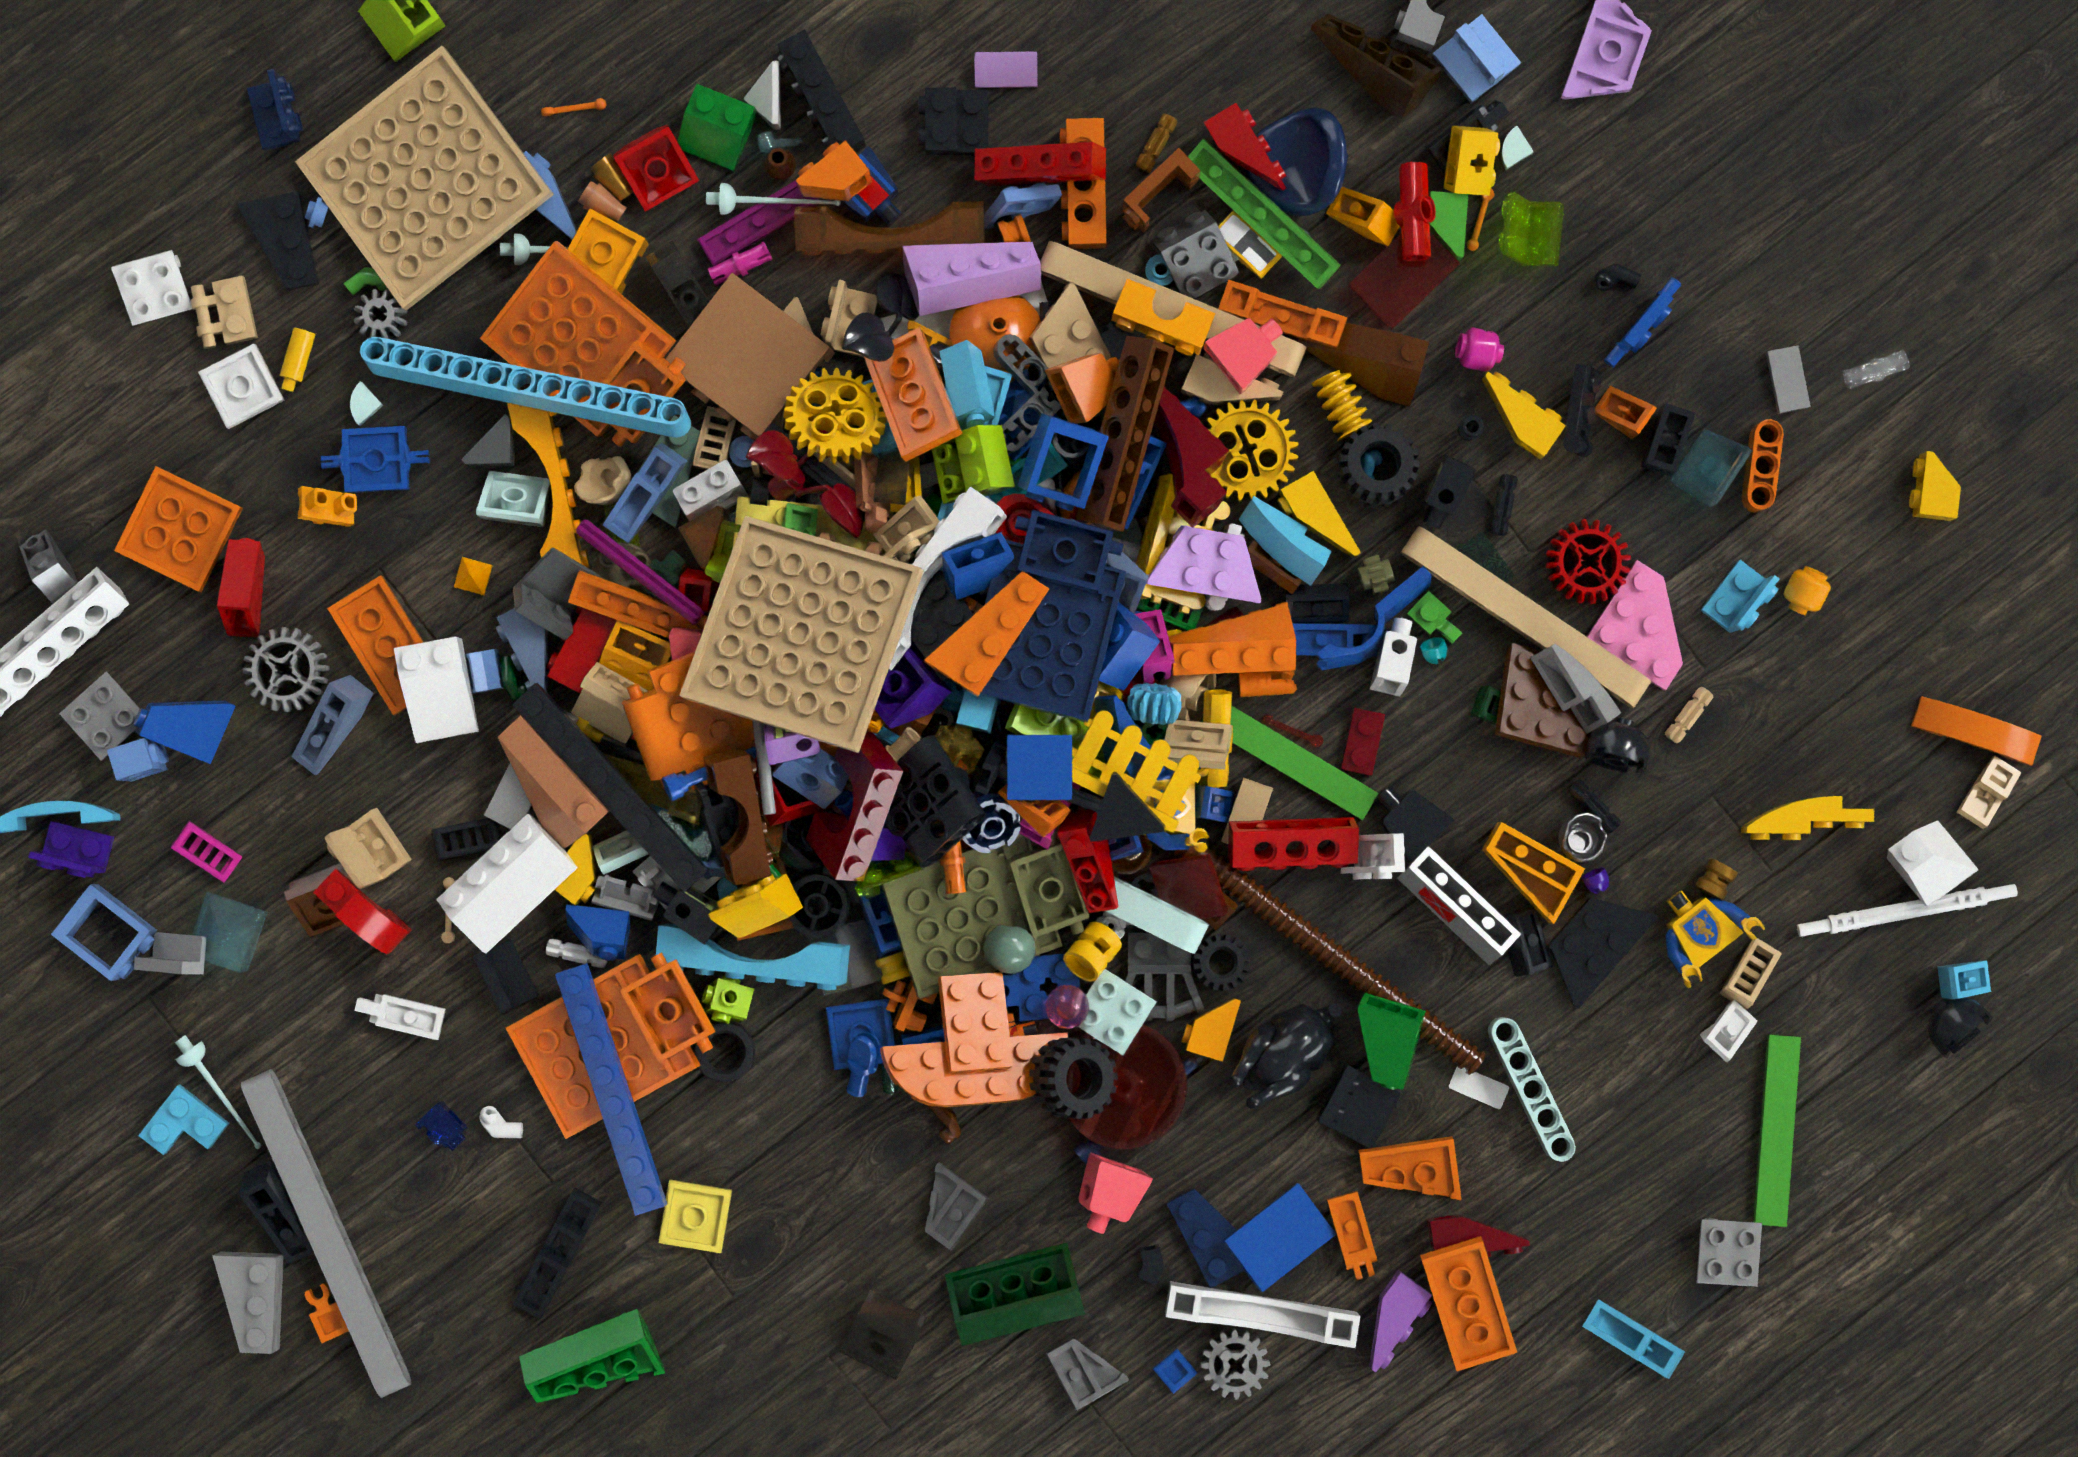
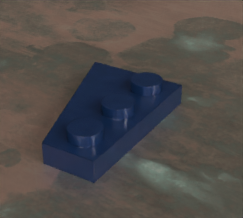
M1195 1188L1166 1202L1210 1288L1244 1271L1223 1242L1236 1229Z

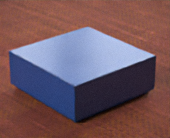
M1178 1348L1153 1367V1370L1173 1394L1198 1374Z

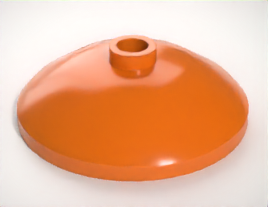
M1020 295L960 307L955 310L949 330L950 343L953 346L965 340L970 341L982 351L985 366L1007 372L994 357V345L1005 335H1016L1038 357L1030 335L1041 324V319L1035 308ZM1000 322L1004 325V328L997 329L993 324ZM1003 343L1005 346L1004 355L1012 354L1018 360L1013 364L1016 368L1022 361L1027 359L1024 355L1018 359L1013 354L1014 345L1006 346ZM1026 365L1023 368V371L1028 369L1031 365Z

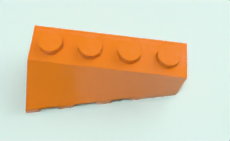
M1287 602L1276 604L1268 609L1252 611L1247 615L1234 619H1225L1207 627L1202 626L1168 636L1175 663L1171 664V674L1173 676L1296 670V636Z

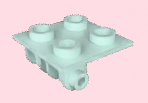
M1105 969L1093 983L1069 1022L1121 1055H1124L1157 1001Z

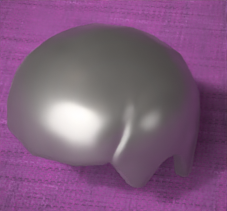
M1586 812L1573 815L1562 824L1558 839L1562 851L1569 859L1576 862L1591 861L1603 852L1607 834L1602 827V819Z

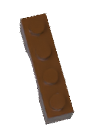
M736 748L703 757L709 788L719 795L732 797L739 813L738 826L734 835L726 844L720 847L725 878L732 884L739 885L771 876L769 865L773 864V858L769 847L765 844L764 835H767L768 831L766 821L760 815L759 805L762 804L761 792L754 782L753 775L757 773V767L753 756L741 748Z

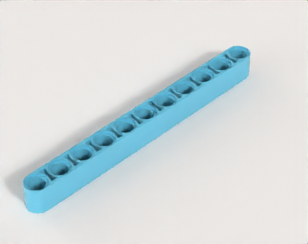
M381 337L368 338L360 347L361 357L370 371L382 377L669 437L684 436L691 428V420L684 404L675 398ZM383 353L378 359H373L377 354ZM412 359L409 364L403 365L406 360ZM442 365L437 371L431 372L434 367ZM465 372H471L467 377L461 378ZM500 378L497 383L490 384L493 379ZM530 384L527 389L520 390L523 385ZM560 390L557 395L549 396L551 392ZM585 396H590V398L587 401L582 403L579 402L581 398ZM620 402L616 408L608 409L612 403ZM650 408L646 414L638 415L641 410ZM673 415H680L677 420L668 421Z

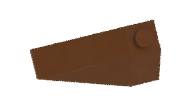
M1347 322L1337 348L1299 338L1297 341L1307 347L1306 351L1325 364L1340 370L1341 373H1351L1352 376L1348 379L1367 389L1378 399L1407 407L1411 405L1429 345V341Z

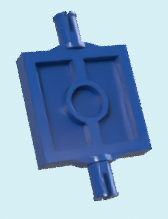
M1671 277L1661 291L1656 293L1657 297L1620 342L1615 343V347L1604 359L1607 365L1614 368L1619 360L1630 350L1636 353L1652 335L1648 329L1651 326L1655 329L1672 311L1668 305L1674 299L1672 297L1673 294L1681 287V283Z
M405 426L342 429L340 455L321 456V461L326 462L321 463L322 469H341L344 476V489L346 493L410 490L409 470L411 464L430 463L429 457H421L430 456L429 450L410 451L407 444V427Z

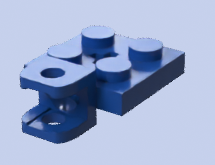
M1065 954L1035 956L1031 965L1016 974H1003L1006 1007L1017 1006L1018 1021L1073 1017L1081 1004L1080 980L1066 966L1064 962ZM1045 978H1050L1051 983H1056V989L1052 990V995L1046 996V992L1040 991L1039 988L1040 984L1045 983Z

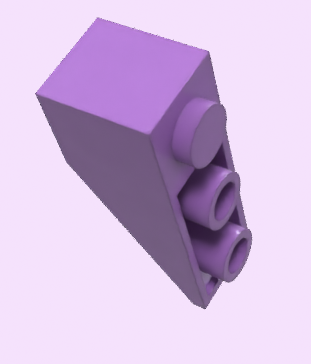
M1399 1269L1379 1296L1369 1364L1374 1372H1377L1380 1367L1385 1369L1395 1355L1391 1352L1398 1342L1403 1344L1413 1331V1328L1410 1326L1417 1315L1422 1318L1432 1304L1429 1301L1432 1294Z

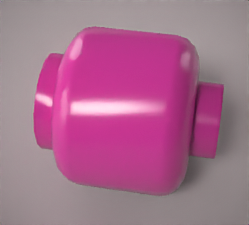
M1470 328L1465 334L1461 333L1455 349V357L1459 358L1463 367L1483 372L1490 371L1495 363H1500L1504 354V345L1500 344L1499 336L1493 331L1479 328Z

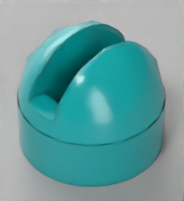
M1441 637L1430 638L1420 646L1423 657L1431 664H1438V659L1444 661L1447 656V646L1445 640Z

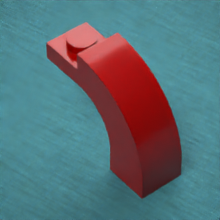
M337 868L313 892L336 913L335 916L371 946L385 954H390L412 931L390 909L385 910L373 902Z

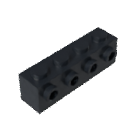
M804 29L778 43L780 54L776 55V58L784 73L790 70L795 80L790 84L798 99L805 98L810 107L805 111L813 127L819 125L825 136L820 139L825 149L835 142H838L840 145L845 140L855 152L865 148V139L806 30Z

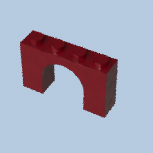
M866 731L859 753L838 747L835 754L836 760L846 771L852 783L853 807L849 821L843 814L815 812L806 836V841L835 880L864 881L903 770L873 732Z

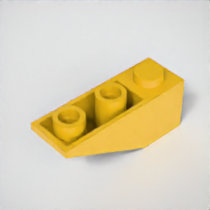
M1487 372L1482 381L1514 442L1541 460L1566 426L1560 422L1562 417L1549 408H1546L1545 411L1535 404L1537 400L1526 391L1521 390L1517 392L1509 386L1511 382L1502 374Z

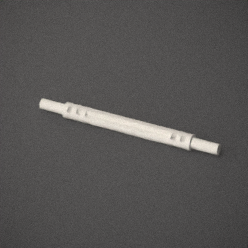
M2015 884L1990 889L1978 887L1962 892L1956 891L1951 894H1945L1928 907L1919 899L1860 911L1855 910L1849 913L1844 912L1838 915H1828L1827 919L1797 924V931L1799 937L1829 931L1831 934H1835L1841 931L1857 930L1862 927L1942 912L1985 906L1989 901L2016 897L2017 888Z

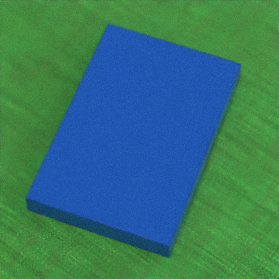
M1296 1183L1224 1239L1223 1242L1258 1290L1264 1292L1334 1237L1336 1233L1300 1184Z

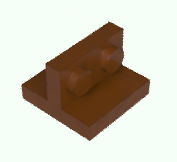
M341 863L290 882V889L284 891L286 902L309 937L344 924L335 916L336 913L313 893L334 869L337 868L345 876V869Z

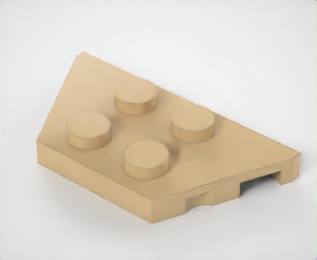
M1074 282L1068 283L1056 303L1045 314L1041 324L1030 335V339L1041 361L1048 368L1090 354L1102 353L1106 361L1112 358Z

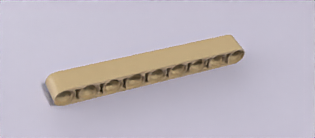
M1053 241L1048 242L1040 261L1042 275L1065 285L1074 282L1078 290L1114 305L1117 304L1127 279L1156 290L1152 302L1153 311L1159 318L1164 320L1177 318L1182 313L1186 302L1216 313L1205 342L1244 321V319ZM1280 335L1271 343L1276 349L1277 354L1267 368L1290 377H1295L1307 347L1295 340Z
M1418 526L1402 549L1401 554L1420 568L1424 566L1432 576L1544 650L1553 644L1561 647L1580 662L1598 680L1608 694L1625 705L1634 708L1650 685V679L1428 530Z

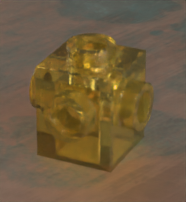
M961 725L940 726L935 736L955 767L963 768L968 775H972L985 749L972 735V731L969 728Z

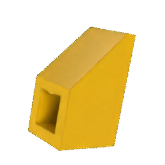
M1926 451L1920 454L1919 458L1915 459L1913 465V477H1917L1916 490L1912 489L1909 499V507L1913 508L1912 517L1945 521L1957 519L1961 486L1934 452Z

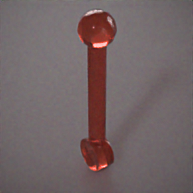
M1265 714L1262 717L1263 725L1267 727L1272 725L1306 739L1314 747H1320L1324 742L1322 736H1312L1276 721L1270 714Z

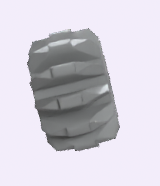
M373 289L371 300L367 296L362 295L361 300L365 303V306L357 305L354 308L356 312L362 314L354 319L356 325H363L359 332L363 336L370 333V338L380 337L381 335L382 338L390 339V332L399 337L401 332L396 328L397 325L407 326L408 323L399 317L407 314L408 310L406 311L399 307L400 304L394 297L391 299L392 293L387 289L383 292L382 296H380L378 290ZM379 310L387 317L383 322L375 315Z

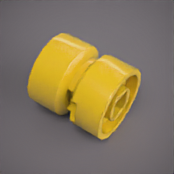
M1095 921L1090 922L1079 935L1078 940L1065 953L1064 962L1068 969L1077 977L1093 982L1098 979L1107 967V963H1110L1122 948V943L1117 934L1108 926Z

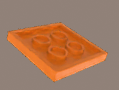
M155 466L114 551L202 593L243 508Z

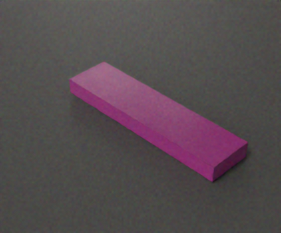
M796 180L768 196L772 198L819 200V198L804 197L799 191ZM757 203L698 238L697 241L711 264L715 266L733 257V253L737 251L740 253L819 204Z

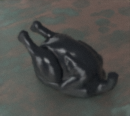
M1301 1004L1273 1015L1270 1025H1261L1250 1034L1243 1047L1241 1060L1228 1079V1084L1232 1088L1243 1084L1247 1090H1261L1246 1100L1248 1108L1255 1109L1272 1099L1296 1093L1309 1082L1311 1071L1320 1069L1335 1042L1330 1028L1335 1018L1341 1015V1007L1338 1004H1332L1318 1010H1313L1311 1007Z

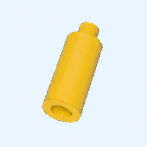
M293 328L279 375L284 378L281 389L294 392L296 382L302 383L316 334L303 329Z

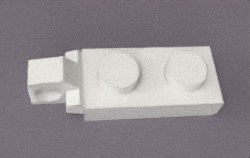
M376 994L374 1001L357 998L354 1011L370 1014L369 1022L375 1023V1026L439 1040L446 1009L391 995Z

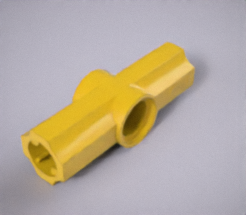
M1222 689L1205 690L1203 722L1231 725L1232 692ZM1233 725L1229 752L1225 761V770L1207 768L1209 773L1207 776L1200 778V785L1214 788L1227 787L1229 780V753L1232 752Z

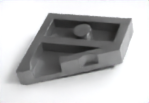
M938 1162L935 1166L936 1175L933 1191H931L930 1211L927 1216L925 1232L949 1250H953L989 1198Z
M1074 1338L1045 1353L1075 1410L1084 1407L1129 1381L1128 1376L1111 1366L1107 1361L1087 1349V1347Z

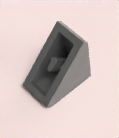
M505 414L461 460L469 467L515 466L514 430L511 419Z

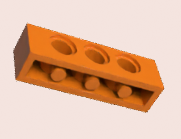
M1104 118L1066 119V128H1060V144L1094 142L1104 147ZM1091 180L1092 186L1086 191L1078 190L1074 182H1067V190H1061V209H1068V221L1062 222V241L1068 240L1069 248H1106L1105 180ZM1080 208H1087L1092 212L1093 216L1087 222H1080L1076 219L1075 212Z

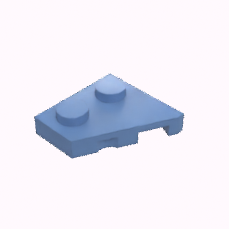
M1038 183L1029 188L1019 189L1017 186L1005 188L981 217L984 229L993 228L998 218L1011 215L1013 220L1014 216L1021 214L1022 218H1025L1032 214L1050 210L1062 196L1059 184L1046 186L1045 183Z

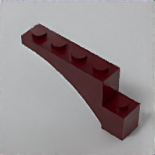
M1164 387L1153 426L1160 439L1167 443L1165 451L1173 476L1175 494L1171 507L1194 528L1219 507L1227 493L1219 481L1210 475L1220 468L1229 450L1219 438L1215 437L1196 416L1192 415L1180 403L1175 395L1171 394Z

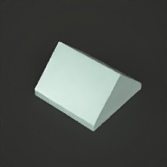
M489 471L476 509V515L486 520L545 527L551 489L550 481L548 478Z

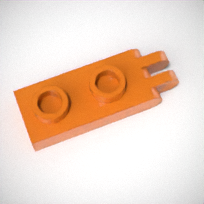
M1358 1191L1326 1199L1346 1269H1353L1356 1280L1363 1279L1360 1266L1365 1265L1369 1277L1375 1276L1372 1263L1378 1260Z

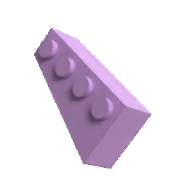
M1033 242L902 246L904 273L919 316L1041 290V263Z

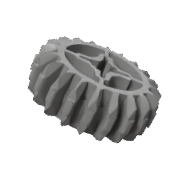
M287 627L281 628L280 637L276 630L271 629L269 630L270 641L265 636L260 635L258 641L262 646L258 647L251 644L249 647L251 651L256 653L255 656L244 657V661L252 663L251 668H243L244 674H252V678L246 680L245 685L248 687L257 686L250 693L251 696L256 698L262 695L260 699L262 706H266L271 701V710L278 711L282 703L284 712H291L292 702L297 710H302V699L308 704H313L314 698L310 693L322 695L323 691L316 686L318 682L322 684L328 683L327 678L320 677V672L330 670L329 666L320 665L321 661L327 659V654L319 653L316 655V652L322 645L319 642H315L309 646L313 636L307 633L301 639V630L297 628L293 630L291 637ZM284 644L296 645L293 652L289 651L283 658H278L270 653L276 647ZM303 653L306 654L309 660L310 673L308 678L300 670ZM264 661L272 669L269 687L266 685L263 677ZM276 663L286 665L291 663L292 666L289 668L292 669V674L297 677L290 675L281 676L280 673L283 671H280L281 667ZM291 681L302 686L299 691L291 695L280 696L276 694L279 688H283Z

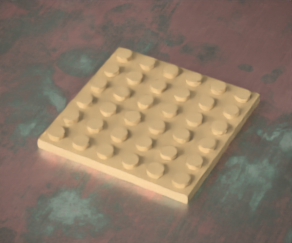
M440 46L295 161L402 309L406 311L554 195L444 46Z
M745 516L679 696L686 700L859 753L924 570L921 567Z

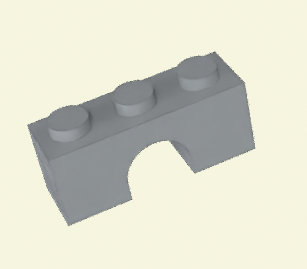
M1409 0L1410 3L1407 11L1400 10L1394 28L1399 30L1396 39L1431 52L1445 16L1433 12L1428 7L1426 0Z

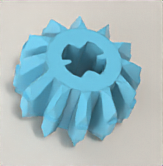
M1145 682L1143 684H1136L1130 689V695L1127 699L1128 714L1134 720H1140L1142 723H1151L1152 725L1172 724L1178 719L1179 712H1181V694L1173 687Z

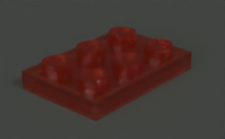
M1401 233L1348 285L1391 330L1460 265V262L1431 233V257L1428 260H1403Z

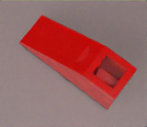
M1234 103L1204 122L1224 157L1280 190L1284 191L1287 189L1282 181L1287 175L1278 160L1271 162L1267 153L1272 150L1264 136L1261 134L1256 137L1252 128L1257 124L1248 109L1241 111L1237 103Z
M1093 810L1069 813L1057 832L1088 913L1114 910L1119 907L1108 840L1094 842L1090 840L1098 815Z

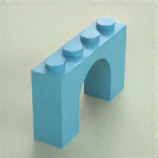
M968 340L939 351L945 377V389L961 431L976 425H983L986 421L995 418L982 351ZM870 379L868 381L863 382L862 384L866 385L867 383L873 382V380ZM874 385L872 393L877 392ZM887 420L885 433L880 435V444H872L871 452L885 461L901 458Z

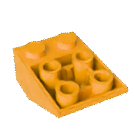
M617 620L604 647L599 663L650 691L654 686L648 670L672 661L670 643Z

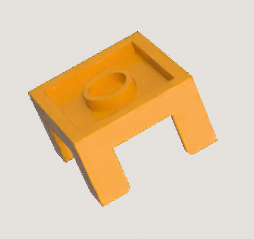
M589 209L568 250L622 294L626 287L624 280L636 258L643 256L649 244L644 237Z

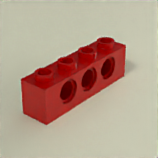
M1094 142L975 149V181L987 186L1106 180V148Z
M1354 817L1228 822V858L1232 868H1237L1241 871H1252L1255 867L1283 870L1286 866L1314 869L1318 865L1343 868L1348 867L1349 864H1358L1359 827ZM1331 840V844L1327 848H1317L1320 842ZM1261 842L1269 843L1265 850H1255L1257 844ZM1290 842H1300V845L1296 849H1286L1287 845Z

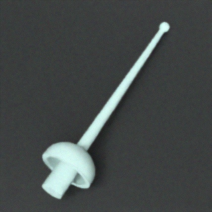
M727 183L720 184V192L706 193V204L719 205L720 215L732 212L736 203L835 204L836 206L841 204L840 200L736 196L734 188Z
M514 233V243H500V256H514V264L521 265L528 260L530 253H546L550 246H530L529 241L524 235Z
M186 1035L180 1038L175 1044L183 1054L175 1059L177 1063L184 1067L193 1065L197 1067L255 1144L254 1147L259 1149L261 1143L256 1141L201 1062L205 1055L204 1043L201 1041L193 1046Z

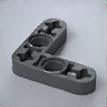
M1011 334L1003 336L996 342L993 350L994 357L1008 373L1012 374V377L1031 397L1002 425L1003 432L1006 434L1011 433L1017 426L1022 429L1013 439L1016 445L1012 442L1008 445L1006 444L1008 454L1020 449L1035 434L1037 425H1029L1023 418L1026 409L1037 411L1040 419L1041 413L1054 416L1062 408L1056 400L1052 402L1047 400L1049 396L1048 391H1053L1045 372L1048 367L1019 337ZM1003 343L1006 346L1010 344L1014 345L1015 349L1013 350V354L1018 359H1020L1023 355L1027 359L1022 361L1016 368L1013 364L1016 363L1018 360L1012 354L1008 356L1004 355L1003 351L1005 350V346L1003 345ZM1026 365H1033L1038 369L1039 377L1036 381H1029L1024 377L1023 368ZM1046 378L1049 382H1047L1044 386L1048 389V391L1044 387H1042L1038 391L1035 387L1042 383L1043 380Z

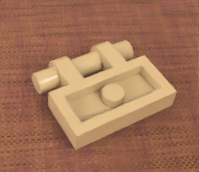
M244 276L212 282L214 295L205 296L203 285L191 287L193 296L190 300L192 310H196L199 326L196 327L198 337H202L204 349L216 347L214 335L223 333L224 342L227 345L258 338ZM217 306L220 322L211 323L208 308Z

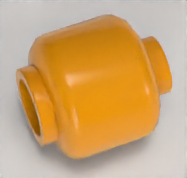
M1805 566L1803 570H1795L1783 593L1784 597L1791 602L1789 608L1802 615H1806L1807 611H1819L1831 589L1829 582L1826 581L1828 576L1808 566Z

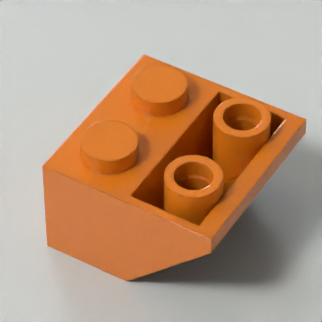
M846 140L840 145L838 142H835L823 152L824 158L815 165L813 162L805 165L798 172L800 177L796 179L799 191L804 197L849 201L873 182L870 170Z

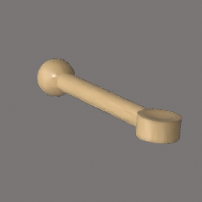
M451 877L444 879L443 886L446 890L455 882L454 879ZM445 913V932H443L441 938L443 942L451 943L455 939V934L451 931L452 921Z

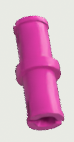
M763 241L761 244L740 254L738 251L733 253L732 258L709 267L708 271L717 287L724 283L731 273H734L736 276L741 274L744 277L748 275L749 270L771 261L773 258Z

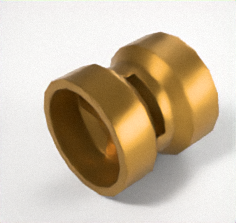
M1710 858L1706 865L1707 871L1705 875L1699 877L1695 886L1708 895L1723 901L1727 894L1726 888L1728 884L1734 882L1738 872Z

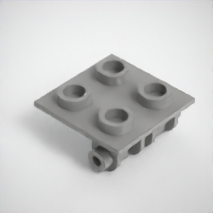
M106 671L59 714L102 761L108 755V749L119 746L133 732L136 733L138 727L134 726V721L140 708Z
M1715 1218L1701 1219L1696 1283L1758 1287L1762 1223L1724 1221Z

